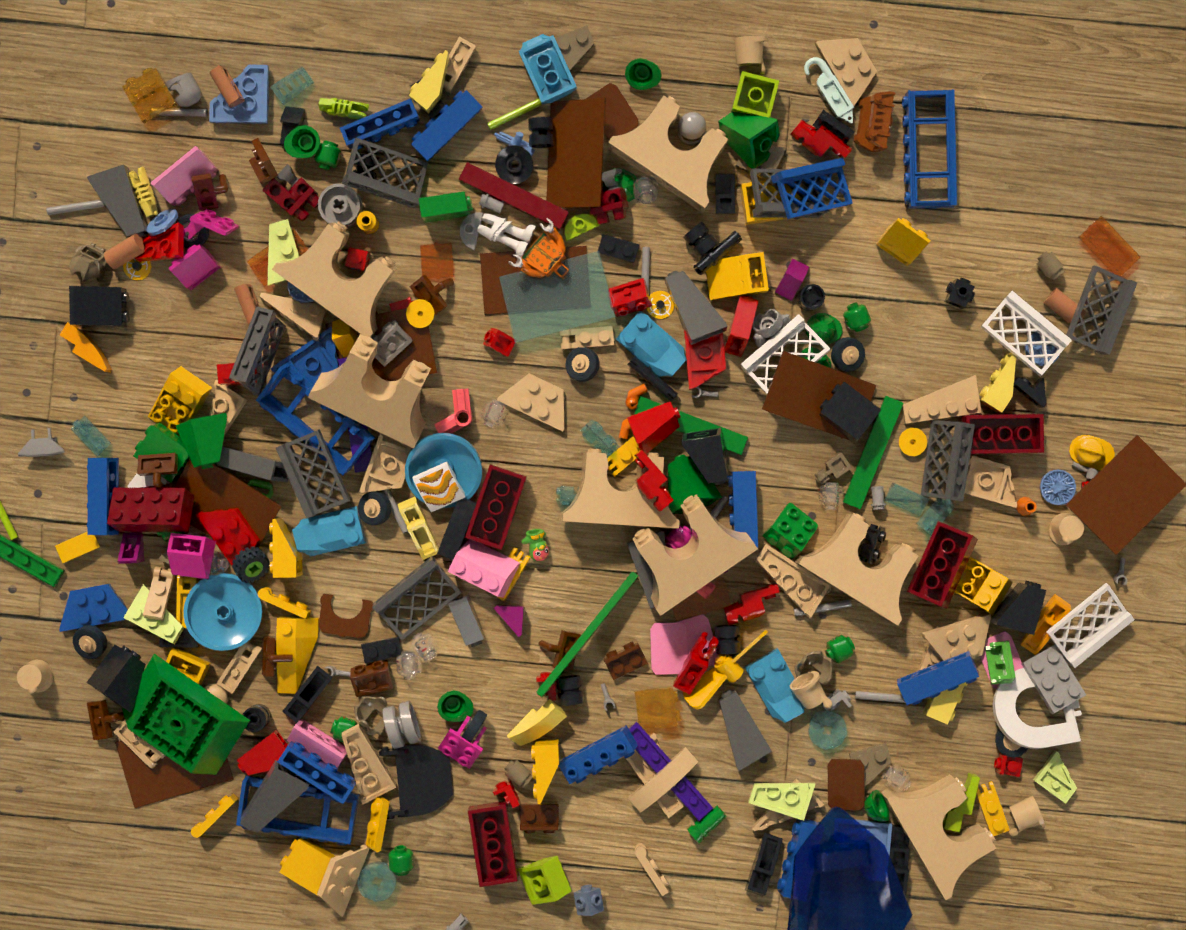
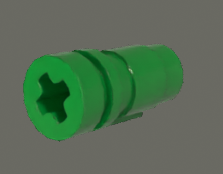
M716 805L700 821L696 820L694 822L695 825H691L687 830L700 844L704 837H708V833L722 823L727 816Z

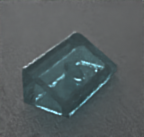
M895 483L891 484L885 501L918 516L921 515L929 500Z

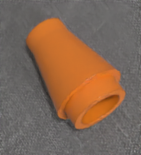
M1022 497L1017 501L1016 510L1020 515L1028 516L1037 508L1036 503L1029 497Z

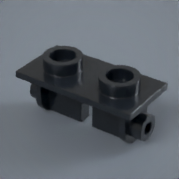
M825 110L821 112L812 125L818 130L822 125L826 126L845 143L849 141L855 132Z
M871 524L864 540L870 541V545L863 543L859 556L861 561L867 562L869 559L868 563L874 565L875 561L879 560L881 554L879 548L881 543L885 541L886 528L879 526L877 530L878 526Z

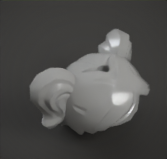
M769 309L765 314H757L752 325L756 333L753 336L756 346L760 348L768 341V338L773 337L791 321L790 315H781L775 309Z

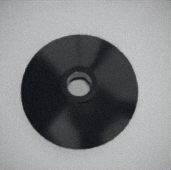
M507 146L496 157V172L501 179L511 184L522 183L530 177L533 171L532 156L521 146ZM513 161H517L519 163V166L517 168L513 167Z

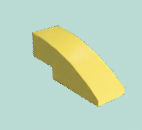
M416 497L399 503V512L422 560L436 555L439 547Z
M549 699L538 711L532 709L507 737L520 746L528 744L551 731L567 715L559 705Z

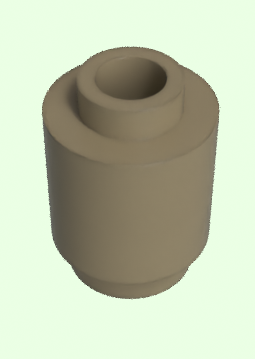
M1046 251L1037 258L1039 260L1037 263L1038 267L1052 281L1065 271L1062 268V263L1053 252L1048 254Z
M511 760L504 768L506 770L505 775L517 786L524 788L533 778L530 774L531 771L518 760L515 762Z

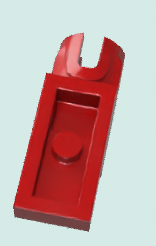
M801 120L790 133L796 140L804 137L802 146L815 156L821 157L830 146L833 147L832 151L839 157L844 156L846 158L852 150L850 146L824 125L818 131H815V127Z
M639 450L634 455L637 458L635 462L641 469L645 467L646 471L635 480L637 487L648 500L657 497L653 505L658 511H662L674 500L665 485L662 486L667 478L644 451Z
M772 584L739 594L741 603L738 601L728 607H724L728 625L737 624L738 615L741 616L743 621L762 616L765 613L762 597H765V600L776 597V593L780 592L778 585Z
M703 632L684 661L682 670L673 683V687L689 695L707 670L709 660L719 643L718 639L713 636L708 648H706V637L708 635L706 632Z

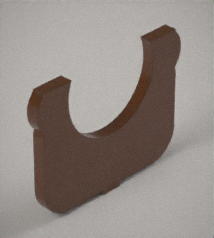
M323 594L320 598L322 606L319 618V628L322 632L336 634L340 637L349 636L362 638L368 633L370 615L373 610L372 600L362 599L363 605L360 613L354 618L344 619L336 615L332 609L333 595Z

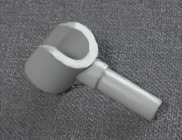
M696 387L695 389L699 390V395H691L693 398H700L701 396L718 397V392L701 390L699 387Z
M1076 462L1072 463L1073 467L1087 472V479H1092L1098 473L1096 469L1084 467Z
M1120 558L1118 573L1113 577L1116 584H1118L1120 577H1123L1122 584H1127V578L1124 576L1125 558Z
M334 666L325 667L331 669L332 677L335 675L350 677V672L336 670Z
M605 683L600 684L605 699L603 702L604 709L608 711L607 703H612L615 709V702L610 698Z

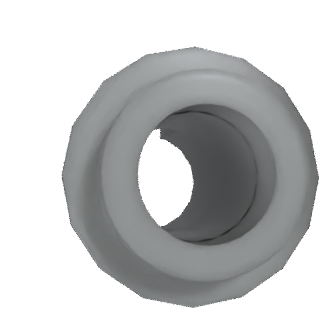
M483 194L479 205L482 208L485 207L500 214L504 202L489 197V194Z
M884 486L871 487L873 503L871 507H873V510L885 509Z
M460 913L450 926H446V930H462L470 921Z

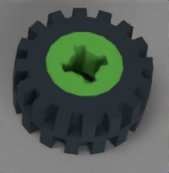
M252 546L249 549L247 547L245 551L241 550L239 555H235L236 559L232 561V568L242 582L249 583L250 581L254 583L255 580L259 581L260 577L264 578L266 576L265 573H268L270 562L260 548Z

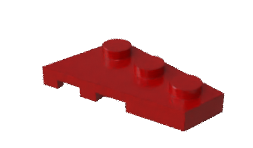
M178 222L158 235H150L144 238L145 252L134 259L139 262L182 259L184 253V226Z

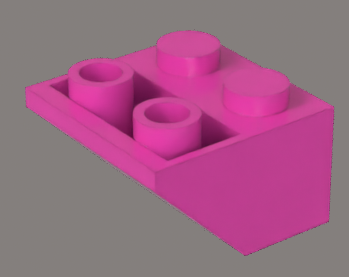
M201 245L190 247L182 259H174L171 262L172 266L169 267V270L189 290H193L221 268L210 251Z
M171 533L167 555L172 575L209 579L216 541L202 536Z

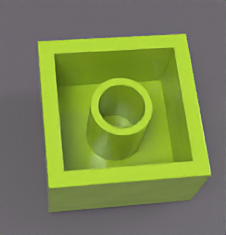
M742 71L731 112L770 117L779 80Z

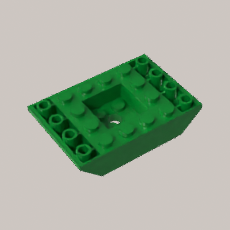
M156 654L152 656L142 674L132 712L122 708L127 727L131 732L193 774L216 775L250 722L248 718ZM174 720H178L181 726L176 725Z

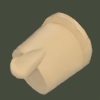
M763 36L734 38L737 65H759V73L765 74L762 54L763 42H766L768 38Z
M1069 513L1056 515L1049 526L1051 540L1059 545L1073 543L1084 532L1083 522L1078 517Z
M32 660L19 669L17 681L22 688L28 689L30 694L44 692L53 683L52 670L45 661Z
M817 671L804 673L795 678L790 684V689L806 709L814 708L822 702L825 708L832 707V701L826 696L819 681L820 674Z
M1033 796L1009 807L1017 828L1009 831L1010 836H1015L1027 828L1039 825L1043 828L1046 827Z

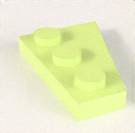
M288 219L269 224L268 286L287 281L272 270L276 263L283 260H294L300 256Z
M143 584L125 614L124 619L175 645L184 627L167 609L163 621L143 617L149 589Z
M754 783L748 803L804 821L815 783Z

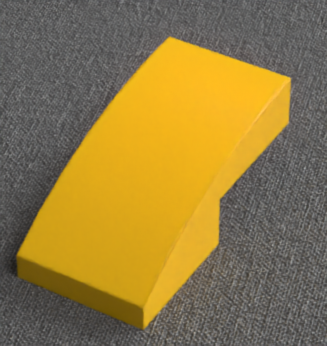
M87 532L56 545L55 548L63 564L96 550L100 546L95 535H87Z

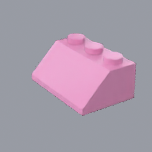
M195 146L154 179L151 184L171 205L179 206L187 200L186 197L190 193H195L191 176L211 173L213 179L219 170L208 156Z
M468 539L455 555L448 572L497 597H504L520 562L482 543Z
M304 719L295 724L287 739L289 743L291 741L294 743L299 742L305 747L306 751L318 754L323 762L326 764L331 763L339 768L347 755L343 744Z

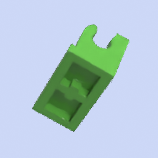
M1009 640L989 643L990 646L985 647L991 685L1012 683L1016 677Z

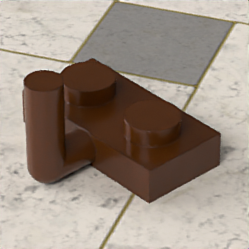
M211 173L191 176L199 211L219 208L216 194L228 191L226 175H219L220 186L216 187L213 185Z
M423 275L409 287L418 299L426 300L432 305L435 317L448 306L439 292L452 286L454 281L449 278L434 286L429 278Z
M176 453L138 455L137 474L139 476L153 475V485L156 488H168L167 485L161 482V475L177 474L178 455Z
M561 630L558 645L550 644L544 640L539 641L538 645L549 652L556 653L552 666L555 668L581 634ZM576 657L565 669V671H573Z
M263 636L262 675L266 677H274V672L277 670V662L293 661L292 654L274 655L276 652V641L271 636Z
M106 700L87 702L93 740L112 738L110 723L125 719L123 712L109 715Z

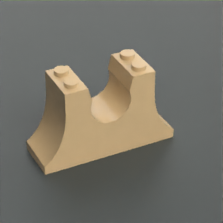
M663 96L650 116L639 127L629 133L612 136L608 142V150L703 213L709 204L707 195L708 174L712 165L726 146L728 138L720 129L714 130L712 128L702 137L701 142L694 149L682 151L675 148L668 139V132L675 124L680 106L677 105L678 101L673 97L669 96L667 98Z
M339 221L338 223H329L316 242L304 254L294 260L280 261L274 265L272 270L360 334L371 338L378 330L375 314L379 296L397 270V267L394 266L395 262L389 257H380L366 268L365 273L361 277L351 278L346 276L338 266V255L341 249L346 246L350 233L346 231L348 228Z
M360 334L346 361L332 371L321 373L308 398L414 448L426 424L420 411V394L431 368L422 362L413 360L406 367L401 379L396 381L383 380L376 375L372 368V361L377 354L378 342Z
M588 449V452L583 453L579 489L572 503L560 513L559 521L679 528L680 521L672 514L669 507L667 506L662 511H658L653 505L657 497L648 500L638 489L636 481L629 490L624 492L618 491L610 485L607 479V469L609 467L606 453H601V449ZM647 453L646 455L663 473L664 457H659V453ZM637 465V467H636V472H637V477H636V479H637L641 474H643V473L646 471V468H645V467H644L643 469H641V468Z
M697 495L686 498L683 501L684 504L681 505L684 517L692 528L691 539L685 546L677 549L668 548L662 544L659 536L649 528L638 531L633 538L638 551L651 568L653 575L651 600L660 616L758 549L746 532L731 530L714 519Z
M857 513L846 514L840 526L826 544L812 553L798 555L795 562L890 622L899 625L902 620L899 610L900 591L908 572L918 558V555L914 553L916 550L907 544H895L886 553L884 560L874 567L864 566L858 557V547L865 538L869 525L865 523L866 519Z
M949 774L928 787L912 792H895L888 788L883 790L881 793L904 830V833L909 837L910 844L936 889L945 900L952 897L958 878L968 866L997 849L994 845L996 840L992 833L986 827L982 828L979 824L966 827L963 831L956 834L944 832L943 819L947 812L958 807L967 799L964 793L967 790L962 781H959L957 777L954 778Z

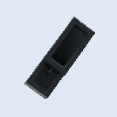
M466 498L457 501L437 554L451 560L454 559L466 536L477 504L476 502Z
M317 666L282 712L296 723L299 722L333 677Z
M768 833L763 834L745 891L760 896L766 895L770 878L773 876L782 838Z

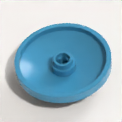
M436 433L424 437L410 450L405 464V478L410 490L419 500L424 502L412 477L445 462H448L454 471L456 480L465 492V498L470 499L475 494L482 479V462L476 449L467 440L455 434ZM457 501L442 508L455 507Z
M214 574L209 576V579L199 581L189 592L183 611L185 625L190 635L202 646L219 651L232 650L247 643L257 632L262 619V603L257 591L250 583L242 582L238 576L233 574Z

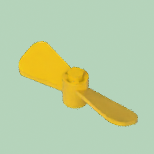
M766 629L734 659L729 654H719L715 658L714 668L703 674L691 694L683 692V697L693 709H701L726 679L730 683L737 681L742 676L744 670L736 661L769 631Z

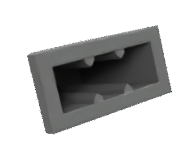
M470 595L451 601L448 605L465 645L471 644V647L482 644L481 640L485 638Z

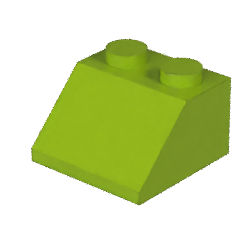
M558 856L546 857L518 869L532 905L555 902L571 892L569 882Z

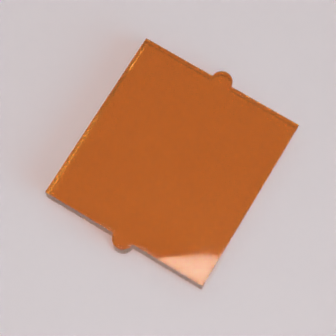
M435 242L434 244L420 245L422 276L426 275L428 278H436L437 280L444 277H454L452 243L438 244Z

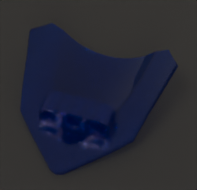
M831 808L794 856L787 930H905L913 914L885 845L842 808Z

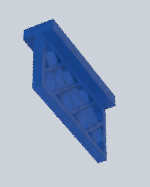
M844 158L783 170L771 176L772 183H777L787 219L853 204L842 169L845 165ZM834 173L838 175V184L831 180ZM817 177L825 181L823 187L815 183ZM802 180L809 184L807 191L800 187ZM784 184H789L794 188L791 195L786 192ZM828 184L835 188L833 195L826 191ZM812 188L820 192L818 198L810 194ZM797 191L804 195L802 202L795 198ZM838 192L844 195L845 202H841L836 198ZM823 195L830 199L828 205L821 202ZM807 199L815 203L813 209L805 205ZM792 202L799 206L797 213H792L790 206Z

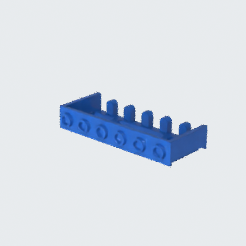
M955 89L908 90L905 96L902 97V108H905L902 125L906 127V135H903V146H906L903 164L907 166V173H904V184L907 185V192L904 193V203L907 204V209L954 208L957 205ZM945 97L944 118H916L915 98ZM946 124L947 171L917 172L916 125ZM947 178V200L918 201L917 179Z
M286 363L279 367L256 401L264 410L269 411L279 423L284 424L293 435L300 438L314 432L293 413L305 395L309 396L314 384L290 363ZM285 374L292 378L291 382L293 384H299L302 387L288 408L272 395V392ZM320 404L322 409H328L335 415L337 422H343L329 443L326 442V445L338 472L344 475L351 470L375 437L357 421ZM348 427L352 435L357 434L364 440L349 461L333 448ZM315 435L310 438L308 445L318 448L319 441ZM318 455L322 460L327 461L324 455Z
M246 775L242 781L236 825L241 826L243 829L245 828L240 825L241 816L247 807L250 786L259 788L264 778ZM309 786L300 796L307 795L313 796L316 799H325L321 826L274 818L260 830L265 833L279 832L283 836L296 835L301 839L314 838L320 842L332 841L338 845L351 844L360 794L350 793L345 802L352 803L348 830L327 827L331 800L340 802L313 786Z

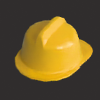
M1081 435L1076 437L1070 444L1069 452L1071 458L1076 463L1093 469L1102 470L1115 457L1113 446L1109 442L1097 437Z

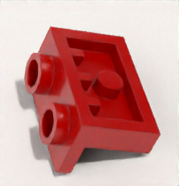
M644 278L608 289L610 306L616 317L626 316L629 313L652 307Z

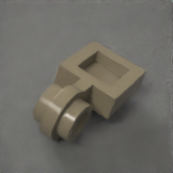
M839 452L824 463L828 468L827 471L823 468L814 474L815 480L823 484L830 479L829 474H832L837 479L852 467L842 452Z

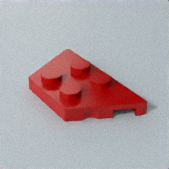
M684 330L689 390L695 389L726 370L723 333L691 345Z
M238 508L221 509L211 512L201 511L196 514L212 539L216 541L217 546L231 566L233 565V559H236L235 555L240 554L239 551H245V548L248 547L250 549L252 546L256 548L260 541Z

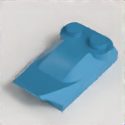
M541 34L522 43V48L518 52L542 104L552 103L577 89L554 35L546 36Z
M642 311L637 313L616 338L622 346L634 356H637L647 367L650 366L651 370L658 377H672L687 360L684 354V347Z
M358 506L301 519L299 524L292 529L297 551L305 553L310 557L367 543L358 513Z
M778 648L744 666L772 717L786 723L804 713L803 705L790 689V684L795 678Z

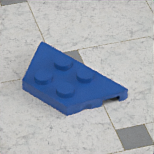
M332 327L321 333L318 341L312 339L270 369L276 373L280 366L290 363L315 385L321 373L338 368L337 349L332 341ZM285 374L284 378L291 381L292 378Z
M111 584L72 590L69 593L59 631L78 629L86 625L94 626L126 620L124 616L128 609L123 604V600L117 596Z

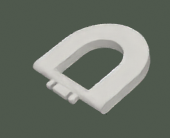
M1021 668L1015 671L1016 678L1012 683L998 685L993 698V714L999 729L1009 740L1019 746L1030 749H1042L1081 742L1075 717L1081 716L1082 713L1081 710L1074 711V709L1080 708L1078 700L1063 708L1066 723L1031 727L1020 720L1015 708L1016 699L1021 691L1035 688L1025 669Z

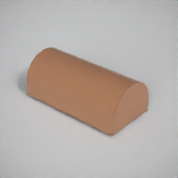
M218 65L210 71L209 74L230 108L244 102V97L225 67Z
M134 234L104 252V258L108 265L113 269H117L145 252L143 238L139 234Z
M244 283L235 287L234 290L249 325L256 306H260L252 285Z
M1054 288L1043 302L1069 324L1078 305L1058 288ZM1084 309L1081 312L1082 318L1086 314V311Z

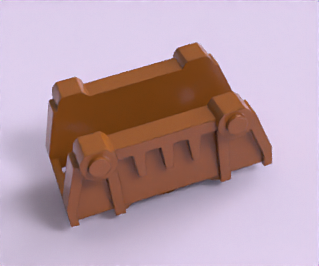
M878 92L859 101V108L861 109L857 134L854 135V143L870 152H880L888 148L887 139L890 137V129L893 122L892 112L895 106L893 104L895 92Z

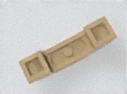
M686 747L671 759L672 761L646 784L641 785L628 797L640 813L668 792L698 763L697 759Z

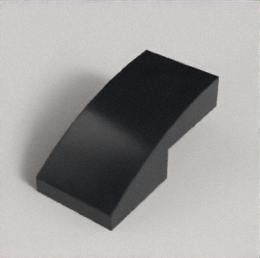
M715 174L716 214H735V174Z

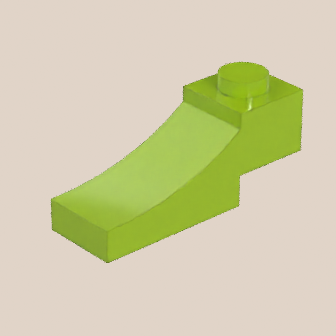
M968 773L964 785L967 790L964 792L967 799L958 807L947 812L943 819L944 829L960 832L963 815H972L980 777L976 774Z

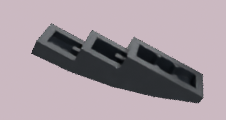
M892 824L885 905L905 907L909 876V837L904 833L900 825Z

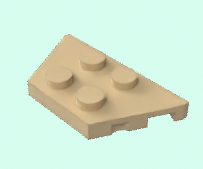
M858 38L817 41L815 45L832 74L837 78L853 106H855L877 72Z
M529 373L497 398V401L562 432L564 431V390Z
M379 433L359 492L402 488L405 479V464L411 448L389 436Z
M971 456L964 494L1017 508L1010 466Z
M985 613L923 632L921 635L929 642L931 648L939 655L941 661L970 651L972 658L983 655L991 614Z
M361 845L360 849L355 852L349 850L343 855L331 858L317 895L341 917L344 916L370 848L366 845Z

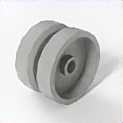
M333 184L321 193L318 200V210L321 217L328 224L332 222L338 223L339 221L349 229L357 224V217L363 212V202L361 197L350 186ZM343 204L344 208L340 210L339 205Z
M410 700L400 703L398 710L393 705L383 708L386 732L394 749L403 747L406 739L410 744L421 741L419 723Z

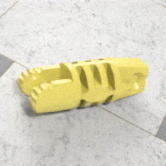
M140 167L137 171L139 175L135 171H131L129 176L141 209H143L146 217H154L158 215L156 198L154 197L145 168Z

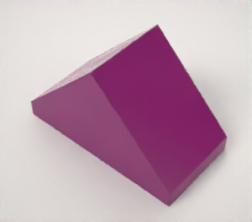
M792 258L775 293L792 301L807 274L809 266Z
M123 533L118 564L144 562L143 533Z
M497 604L494 610L515 634L520 637L523 633L524 606Z

